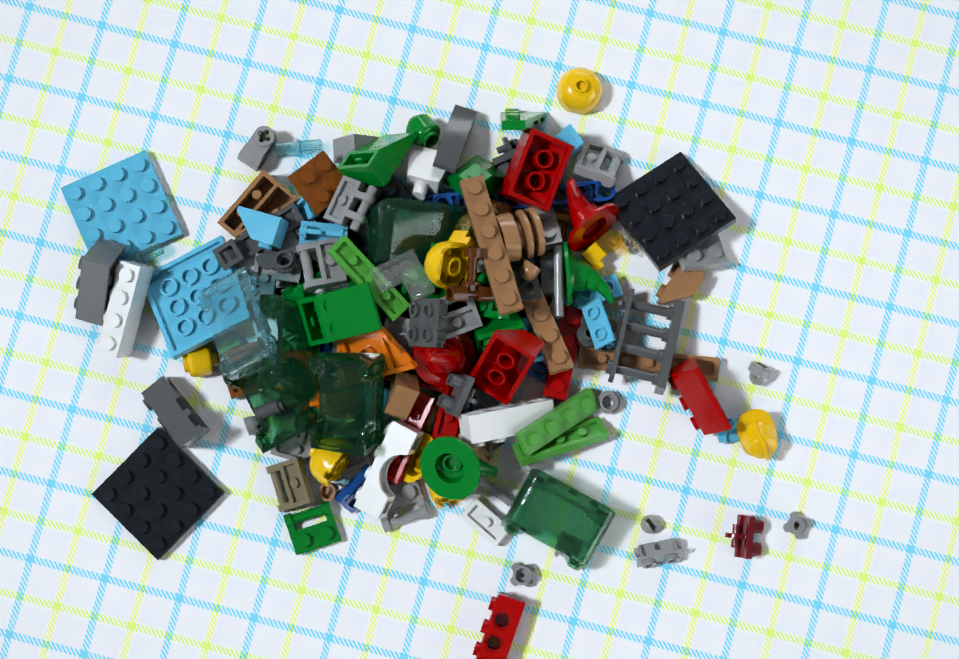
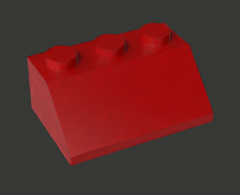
M534 128L523 130L498 195L515 203L549 212L574 146Z
M496 329L470 374L471 377L475 378L473 385L503 404L508 405L545 342L526 330Z
M694 357L670 369L671 377L668 378V381L674 391L677 389L680 391L682 397L679 400L685 411L690 409L693 415L690 420L696 431L701 429L704 435L732 428Z

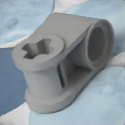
M268 126L258 127L239 152L237 159L258 172L277 143L276 133ZM262 134H264V135H267V134H268V136L270 137V140H269V141H267V140H264V141H263V139L261 138V135H262Z

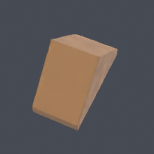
M407 371L393 374L383 411L384 414L402 420L407 419L420 393L418 375Z

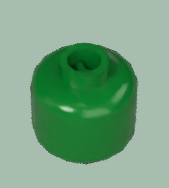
M419 114L410 118L406 127V133L417 132L418 136L413 143L417 146L431 148L439 140L440 127L429 115Z

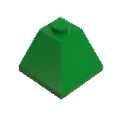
M477 154L456 169L455 173H451L444 178V182L462 196L459 181L483 175L490 197L501 188L505 174Z

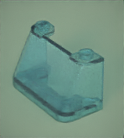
M248 266L233 271L200 292V297H198L201 309L205 310L221 361L219 363L220 372L232 381L286 361L283 350L277 351L275 344L277 340L271 334L259 296L261 290L257 287L261 284L259 275Z

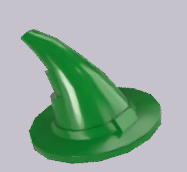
M563 241L567 306H571V294L574 291L584 292V288L593 292L596 290L610 304H613L614 299L610 287L602 276L588 263L573 256L574 251L569 250L567 242Z
M441 436L428 442L421 453L420 468L426 484L437 495L449 500H461L471 495L478 487L481 475L496 477L498 474L496 467L478 459L470 446L463 440L452 436Z

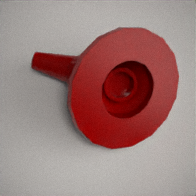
M571 178L566 182V193L570 219L574 230L570 234L567 243L568 248L576 252L591 246L610 230L617 219L619 208L613 203L605 204L601 207L594 203L591 204L581 194L575 179Z
M466 332L446 339V343H443V348L414 346L412 358L418 365L415 371L423 381L433 386L447 387L449 385H446V380L449 373L468 375L474 364L475 349L473 341Z

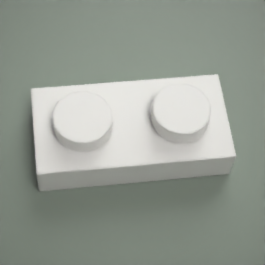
M477 498L460 515L495 547L511 530L507 524Z

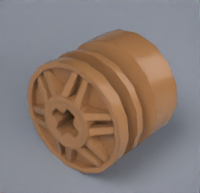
M526 208L524 211L522 209L517 210L514 218L509 212L495 215L510 263L519 261L522 253L526 259L532 258L533 255L535 257L544 255L545 235L540 217L535 208Z

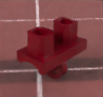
M738 514L737 524H733L732 533L725 532V537L732 538L731 547L735 548L734 557L752 559L753 556L761 555V543L753 542L754 533L762 534L764 530L763 521L755 519V516Z

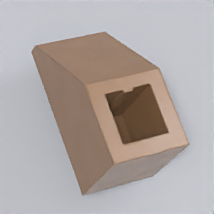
M680 263L678 265L673 264L667 274L670 277L666 285L662 284L655 295L658 297L656 304L663 305L675 302L676 299L682 300L695 295L706 274L699 270L682 272Z

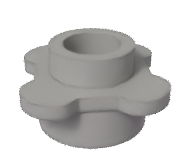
M793 511L790 513V518L783 525V529L785 532L794 534L796 539H802L805 536L804 532L811 526V521L808 518L804 519L798 512Z
M514 563L511 566L513 570V577L510 579L513 586L520 584L531 587L533 585L532 573L535 570L532 564L520 565L519 563ZM520 573H524L525 576L521 577Z

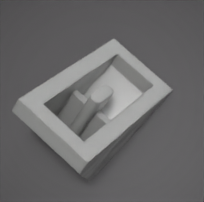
M351 134L333 139L334 163H342L348 152L379 137Z

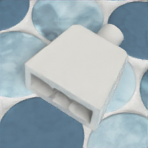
M413 144L409 151L405 186L413 189L411 196L414 199L422 201L427 193L438 194L444 183V178L450 172L433 167L437 150Z

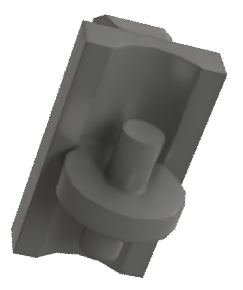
M503 137L502 142L504 145L497 147L496 150L498 154L505 151L507 153L493 158L492 165L506 175L515 149L512 148L517 146L518 139L509 142L507 137Z
M449 373L446 385L453 387L454 390L451 397L442 393L438 398L437 405L444 409L445 413L459 418L462 410L468 411L471 403L478 405L479 401L473 399L476 389L472 388L475 378L463 373L460 375Z

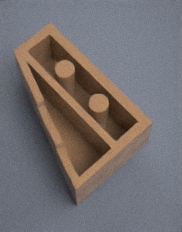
M262 170L217 223L236 239L247 232L237 211L238 206L273 215L292 202L296 204L299 199L265 170Z

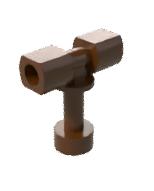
M464 246L463 257H468L467 280H462L461 285H447L445 290L446 300L467 301L468 298H473L476 301H494L490 285H481L480 281H476L478 258H483V248Z

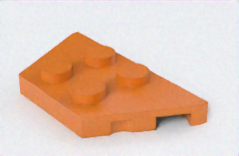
M382 326V329L337 341L338 356L335 361L337 373L333 386L338 388L415 369L418 365Z

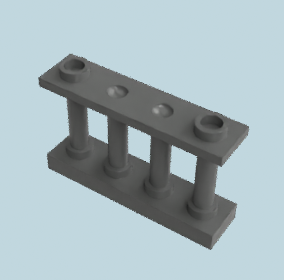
M630 288L628 296L624 295L622 299L621 309H625L614 357L613 360H608L605 373L609 374L608 382L610 383L613 382L615 373L652 382L651 385H655L654 393L663 395L668 382L685 301L676 299L674 306H669V308L633 300L635 289ZM630 309L666 317V320H670L669 327H664L663 330L628 321ZM625 330L661 338V341L665 342L664 349L656 351L623 343ZM620 352L656 360V363L660 364L659 372L654 371L652 373L619 365Z

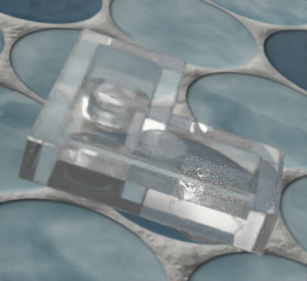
M413 249L369 270L380 293L403 283L413 303L435 293V289Z

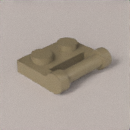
M302 456L266 467L267 474L271 476L277 495L279 512L315 501Z

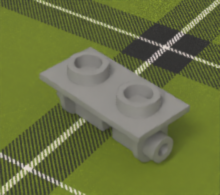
M670 538L658 541L659 550L655 549L654 542L637 545L638 548H633L635 558L638 557L637 568L649 569L655 567L658 563L666 562L667 564H673L680 561L684 553L680 539Z

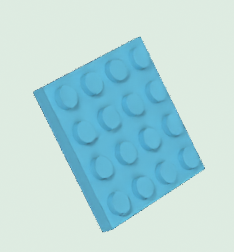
M146 150L60 188L88 251L99 238L126 245L125 253L120 255L118 264L120 260L127 261L184 235Z
M222 235L153 270L147 297L171 357L175 360L258 317L237 266L224 271L212 250L226 242Z

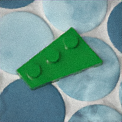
M507 108L505 112H500L502 130H526L533 127L534 124L538 125L546 121V112H520L518 108Z

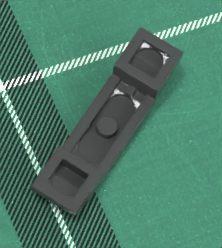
M294 202L273 214L289 222L286 235L290 231L294 232L301 226V221H305ZM248 232L234 240L230 239L212 250L224 271L254 257L256 253L264 251V249L258 247V242L250 238Z

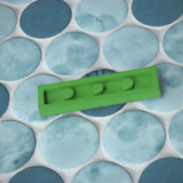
M346 235L340 238L326 252L355 284L370 282L376 306L391 322H394L410 306L405 298Z
M585 388L515 433L523 454H532L599 410L600 408L592 389Z
M595 417L577 423L530 455L523 454L519 442L512 444V450L522 467L607 440L609 433L600 417Z

